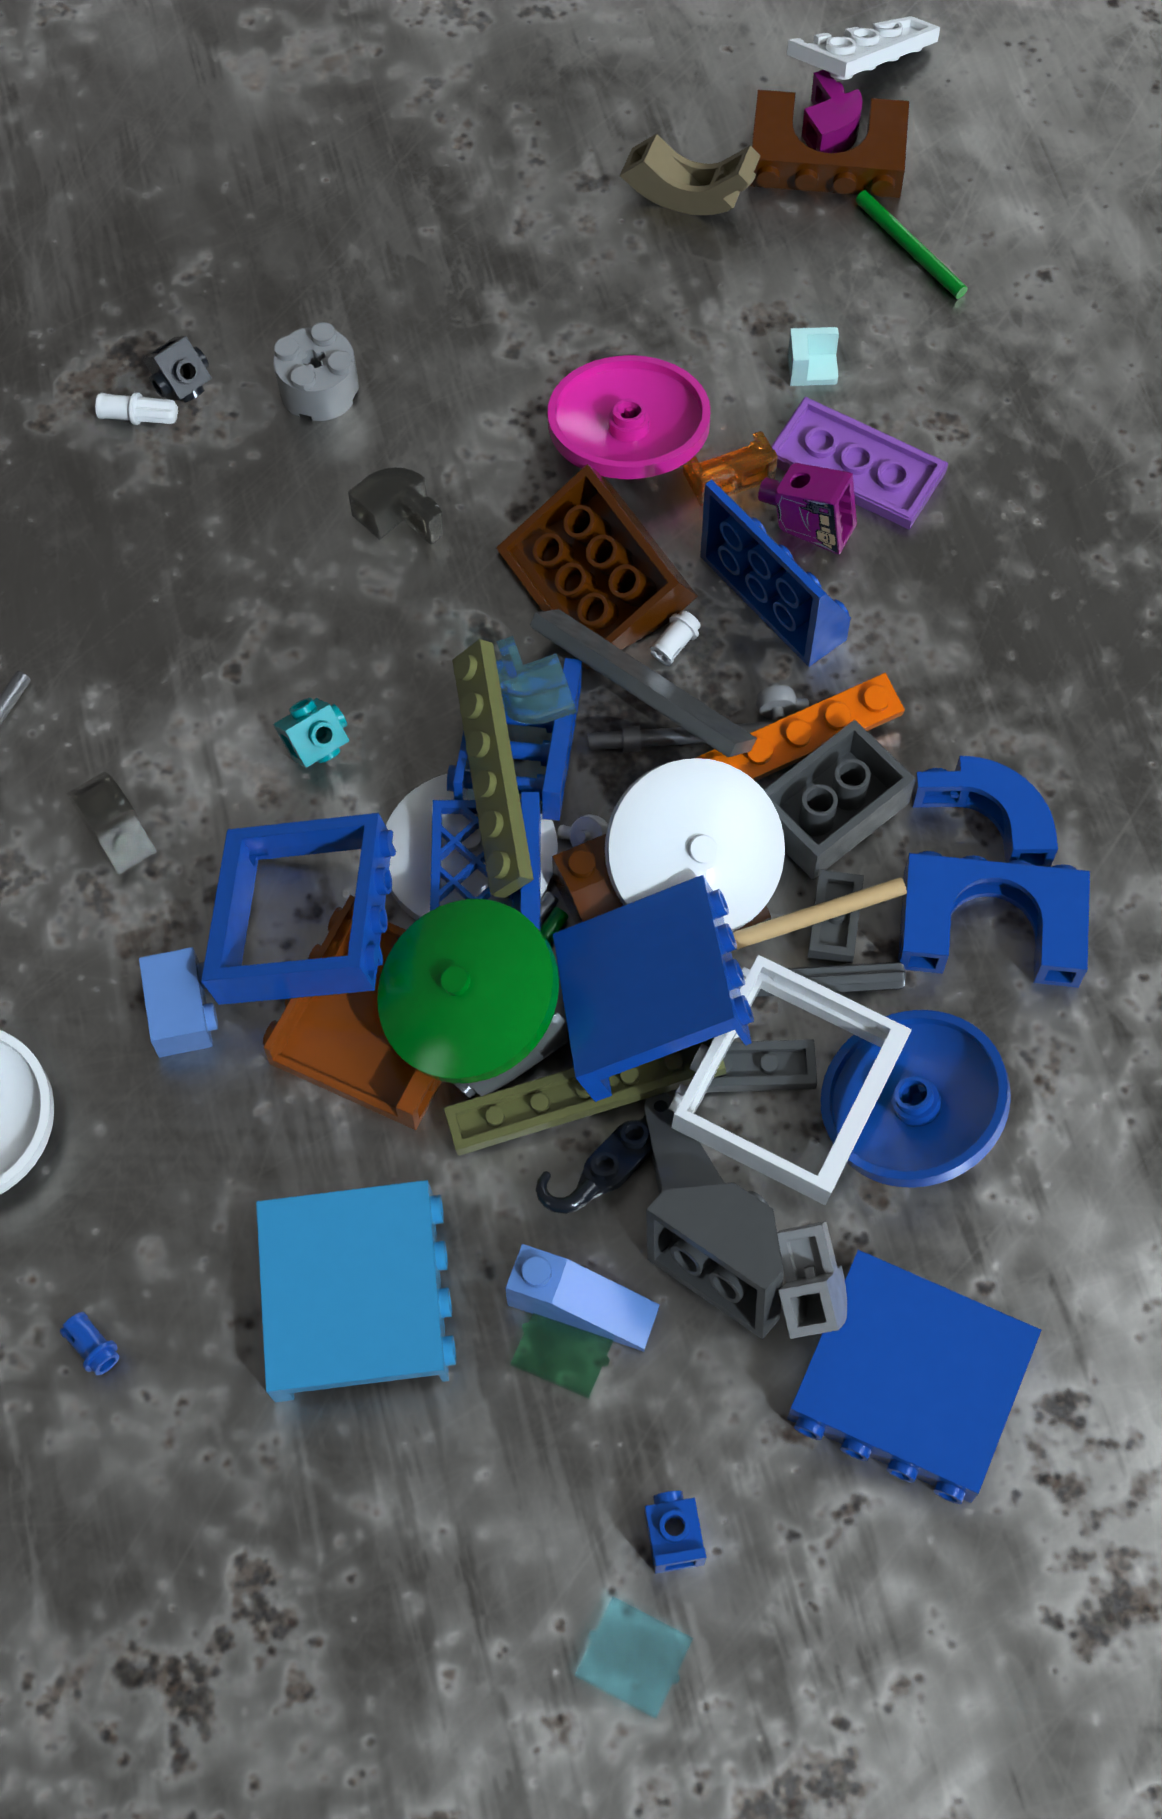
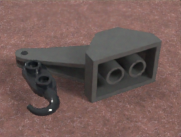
M662 1093L647 1098L644 1106L645 1115L642 1119L626 1121L619 1125L586 1160L577 1188L570 1195L555 1197L549 1193L547 1184L551 1178L550 1172L545 1171L539 1177L535 1191L540 1203L554 1213L567 1214L576 1212L586 1206L592 1199L621 1187L651 1155L659 1196L646 1209L647 1260L761 1339L780 1320L781 1299L778 1290L783 1284L784 1269L773 1208L758 1193L753 1191L747 1192L734 1182L724 1183L700 1142L671 1128L675 1113L668 1109L674 1099L671 1095Z

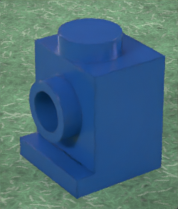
M668 1491L654 1495V1504L645 1506L644 1514L655 1574L704 1566L707 1557L703 1545L695 1497L684 1499L683 1491ZM670 1519H678L683 1523L684 1531L678 1536H672L665 1530L666 1522Z

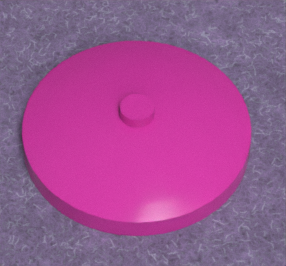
M637 355L602 358L575 369L564 377L552 392L547 412L550 438L564 458L581 469L588 464L601 476L615 479L654 477L672 471L691 460L706 442L710 429L711 414L710 402L706 391L690 373L670 362Z

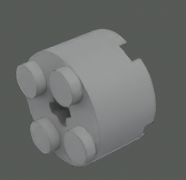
M320 322L312 327L296 330L288 336L280 338L275 343L273 362L281 400L289 412L300 417L299 413L311 416L312 421H327L339 417L349 410L353 404V398L359 389L354 351L348 339L338 331H335L332 324Z

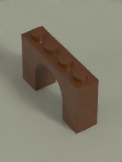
M758 90L752 147L761 156L754 171L756 174L755 179L750 186L858 195L866 190L872 196L900 198L905 173L909 101L871 98L867 136L863 142L845 152L824 153L809 148L795 134L793 115L796 92Z

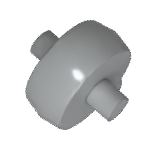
M775 682L758 693L756 706L763 717L778 721L794 711H801L809 707V700L807 698H797L791 687L779 685V683Z

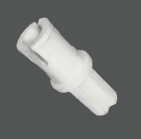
M101 392L97 395L95 404L96 415L99 419L130 420L133 425H140L141 422L173 424L176 422L178 406L174 400L142 397V394L138 392L133 393L132 396Z

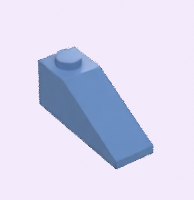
M525 1244L521 1245L505 1288L507 1305L643 1352L645 1351L660 1304L567 1258Z

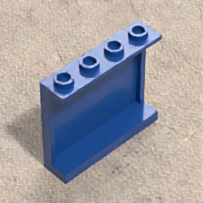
M704 875L553 934L575 1077L594 1102L612 1096L609 1077L735 1030L745 1046L752 1043L748 1024L754 1022V1017L746 997L741 995L739 988L745 985V978L738 961L735 958L733 959L731 951L737 949V943L729 924L724 922L723 917L729 914V908L720 889L713 890Z
M858 1250L845 1279L847 1293L846 1321L839 1330L822 1333L787 1419L795 1423L794 1429L809 1438L822 1440V1437L825 1436L840 1443V1450L855 1459L868 1461L869 1457L888 1465L887 1472L901 1480L914 1483L917 1478L935 1486L933 1492L949 1502L962 1504L963 1500L972 1503L980 1492L1042 1330Z

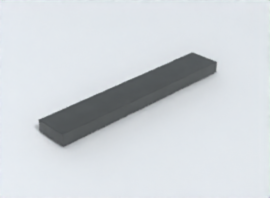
M559 609L535 612L530 624L532 629L726 757L747 753L752 750L757 739L756 737Z

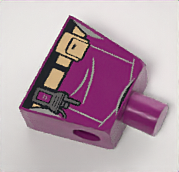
M794 463L790 465L782 481L766 477L760 485L758 500L776 506L779 528L782 531L840 555L857 525L853 473Z

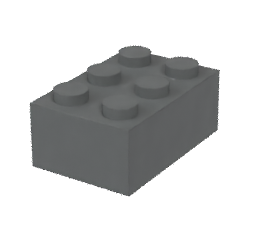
M854 719L764 789L779 815L784 834L785 852L814 880L819 876L820 869H828L910 803L916 778Z

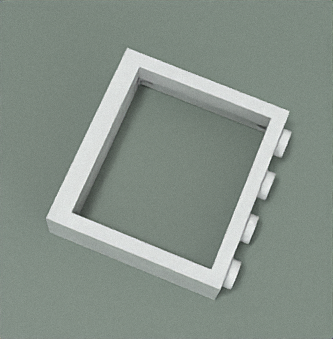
M758 955L751 969L743 967L742 972L745 978V985L739 987L741 995L746 997L750 1007L759 990L763 989L881 1047L818 1176L695 1114L737 1034L735 1030L714 1037L710 1047L701 1044L690 1066V1069L696 1073L689 1087L680 1084L668 1108L675 1112L671 1128L826 1205L912 1029Z

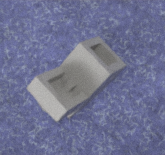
M823 1221L779 1230L777 1235L787 1282L778 1291L790 1339L839 1330L847 1318V1293L842 1265L837 1266L827 1222Z

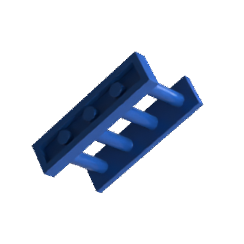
M565 658L562 675H554V679L498 673L501 691L552 696V700L558 701L557 708L549 707L548 711L504 707L508 725L546 728L547 733H552L551 741L543 740V744L510 741L513 759L539 761L541 766L546 767V773L537 774V778L516 776L519 794L521 792L540 793L542 819L560 821L582 688V661ZM464 731L457 765H449L447 774V791L454 792V800H466L467 790L473 789Z

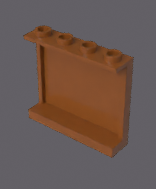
M349 896L343 908L337 907L328 923V935L322 945L316 944L308 959L348 956L354 896ZM388 922L386 932L381 933L380 948L383 955V965L377 967L375 991L285 999L286 1008L279 1021L273 1020L264 1034L263 1048L270 1065L417 1130L442 1081L421 1073L404 1061L390 1045L381 1026L377 1003L381 972L394 944L406 931V929Z

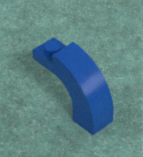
M959 756L955 771L931 768L924 772L916 773L912 792L913 808L963 807L975 810L989 818L999 830L1004 845L1005 863L1012 860H1024L1035 866L1051 867L1058 851L1055 823L1051 811L1041 794L1022 775L998 762L974 756Z

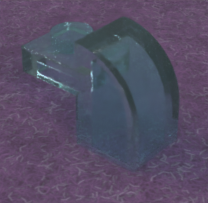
M513 636L496 641L502 659L496 660L504 710L509 718L524 724H542L577 712L557 653L523 665Z

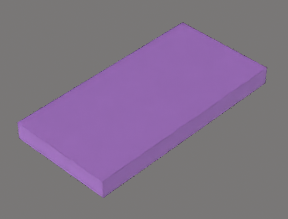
M807 397L803 398L767 451L765 462L786 472L790 465L801 463L853 473L855 504L910 530L948 467V462Z

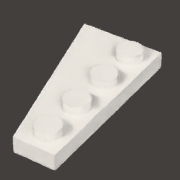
M909 16L873 23V29L847 28L843 37H831L829 33L814 35V42L808 44L804 43V40L801 38L788 40L787 55L830 72V76L833 78L845 80L852 78L854 74L864 70H873L877 65L887 61H896L900 56L910 52H919L923 47L938 42L940 27Z

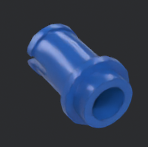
M85 1312L73 1315L62 1325L64 1328L60 1329V1334L67 1339L84 1360L83 1368L87 1372L93 1371L96 1375H102L118 1362L120 1356L116 1352L117 1344L112 1340L107 1341L89 1320Z

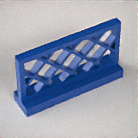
M521 792L520 803L534 880L508 897L512 900L511 907L526 916L540 930V793ZM433 800L430 911L439 907L440 902L453 890L464 899L488 900L491 897L489 886L475 898L461 885L477 869L488 878L486 865L484 864V851L476 857L462 844L472 833L479 829L478 816L475 815L477 814L475 800ZM462 814L471 823L454 837L442 826V815ZM442 838L448 842L444 847H442ZM456 849L470 863L455 877H452L441 867V861ZM441 878H442L445 882H447V884H446L445 886H443L442 888H441Z

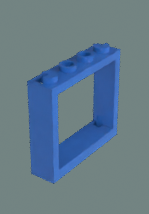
M379 813L227 829L201 982L218 1005L375 991L377 967L383 965V955L380 948L381 933H385L388 926L385 910L386 894H390L392 891V877L389 870L390 859L396 855V849L392 844L393 831L387 829ZM361 849L348 956L242 966L259 860Z

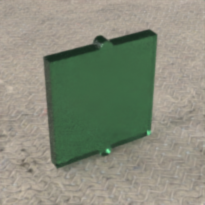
M533 1313L529 1323L522 1325L524 1335L512 1359L511 1366L589 1399L602 1367H607L610 1363L608 1354L614 1341Z

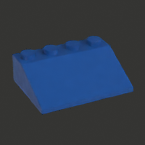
M712 479L705 484L700 557L810 667L847 640L851 620L848 610L842 602L836 599L833 600L821 588L820 582L811 572H805L794 561L792 554L784 545H778L766 533L763 524L757 518H751Z

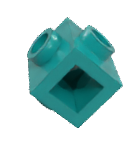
M306 698L295 703L289 709L291 714L273 724L292 760L305 768L315 762L323 763L331 760L340 753L339 747L350 741L343 729L347 726V721L340 709L335 704L330 705L318 698L314 700Z

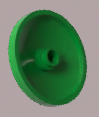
M465 899L450 902L431 910L416 920L400 936L391 949L383 966L378 986L377 1003L381 1026L396 1053L421 1073L450 1083H474L487 1080L508 1071L520 1063L543 1038L551 1023L557 1005L559 993L558 967L552 948L545 936L526 916L506 904L486 899Z

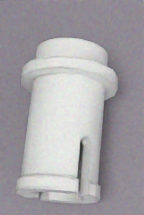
M684 610L680 611L679 614H673L669 618L671 624L649 648L651 654L665 665L670 666L689 640H695L699 636L700 622L695 616Z

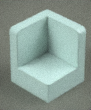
M837 327L790 329L788 346L790 386L837 384L838 367L836 352L839 338Z

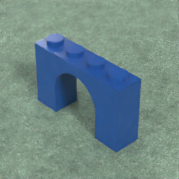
M923 851L918 854L909 853L903 877L907 894L902 895L898 962L903 963L905 970L943 974L949 957L951 914L956 908L969 900L980 897H993L1015 905L1026 915L1032 925L1035 936L1033 983L1079 988L1088 970L1090 871L1077 870L1075 867L1065 864L1053 867L1035 866L1024 860H1012L1007 863L987 861L985 858L975 855L955 858L945 857L934 851Z

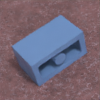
M194 948L140 957L139 964L150 1041L158 1057L161 1058L213 1047L211 1031L218 1030V1020L214 1003H206L204 990L207 988L201 982L204 962L199 963Z

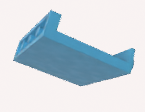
M428 1180L256 1201L266 1392L275 1403L295 1400L294 1393L435 1375H439L442 1382L449 1381L448 1366L456 1365V1348L453 1335H445L444 1318L452 1317V1303L449 1287L441 1288L440 1271L448 1270V1257L445 1241H437L436 1224L444 1223V1212L441 1195H433Z

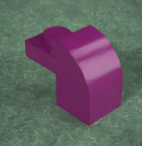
M826 70L815 72L811 94L813 106L804 109L801 137L809 148L824 153L845 152L854 145L858 137L863 104L859 89L845 93L841 82H836L830 76V72Z

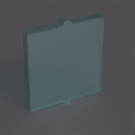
M612 1597L597 1630H592L589 1633L591 1643L578 1667L575 1677L656 1719L671 1685L677 1684L680 1680L677 1672L693 1638Z

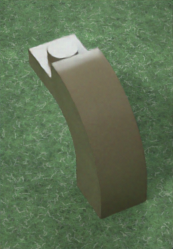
M656 133L631 149L620 177L642 196L664 208L690 215H714L734 208L740 192L747 189L755 179L756 174L754 171L761 155L750 145L721 162L713 164L698 163L678 154Z

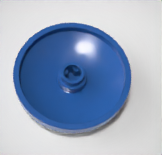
M910 1010L890 1014L885 1017L912 1030L847 1163L867 1178L890 1186L916 1188L940 1184L974 1167L991 1151L1000 1138L1008 1119L1011 1103L1008 1074L995 1045L980 1029L970 1022L949 1013L933 1010ZM856 1035L851 1036L835 1054L828 1066L822 1084L820 1098L822 1119L833 1144L881 1050V1047Z

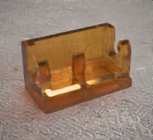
M762 431L753 433L755 441L750 442L749 446L701 463L694 456L687 462V465L683 466V474L700 506H704L705 484L711 479L728 496L760 486L766 477L775 479L778 455L772 449Z

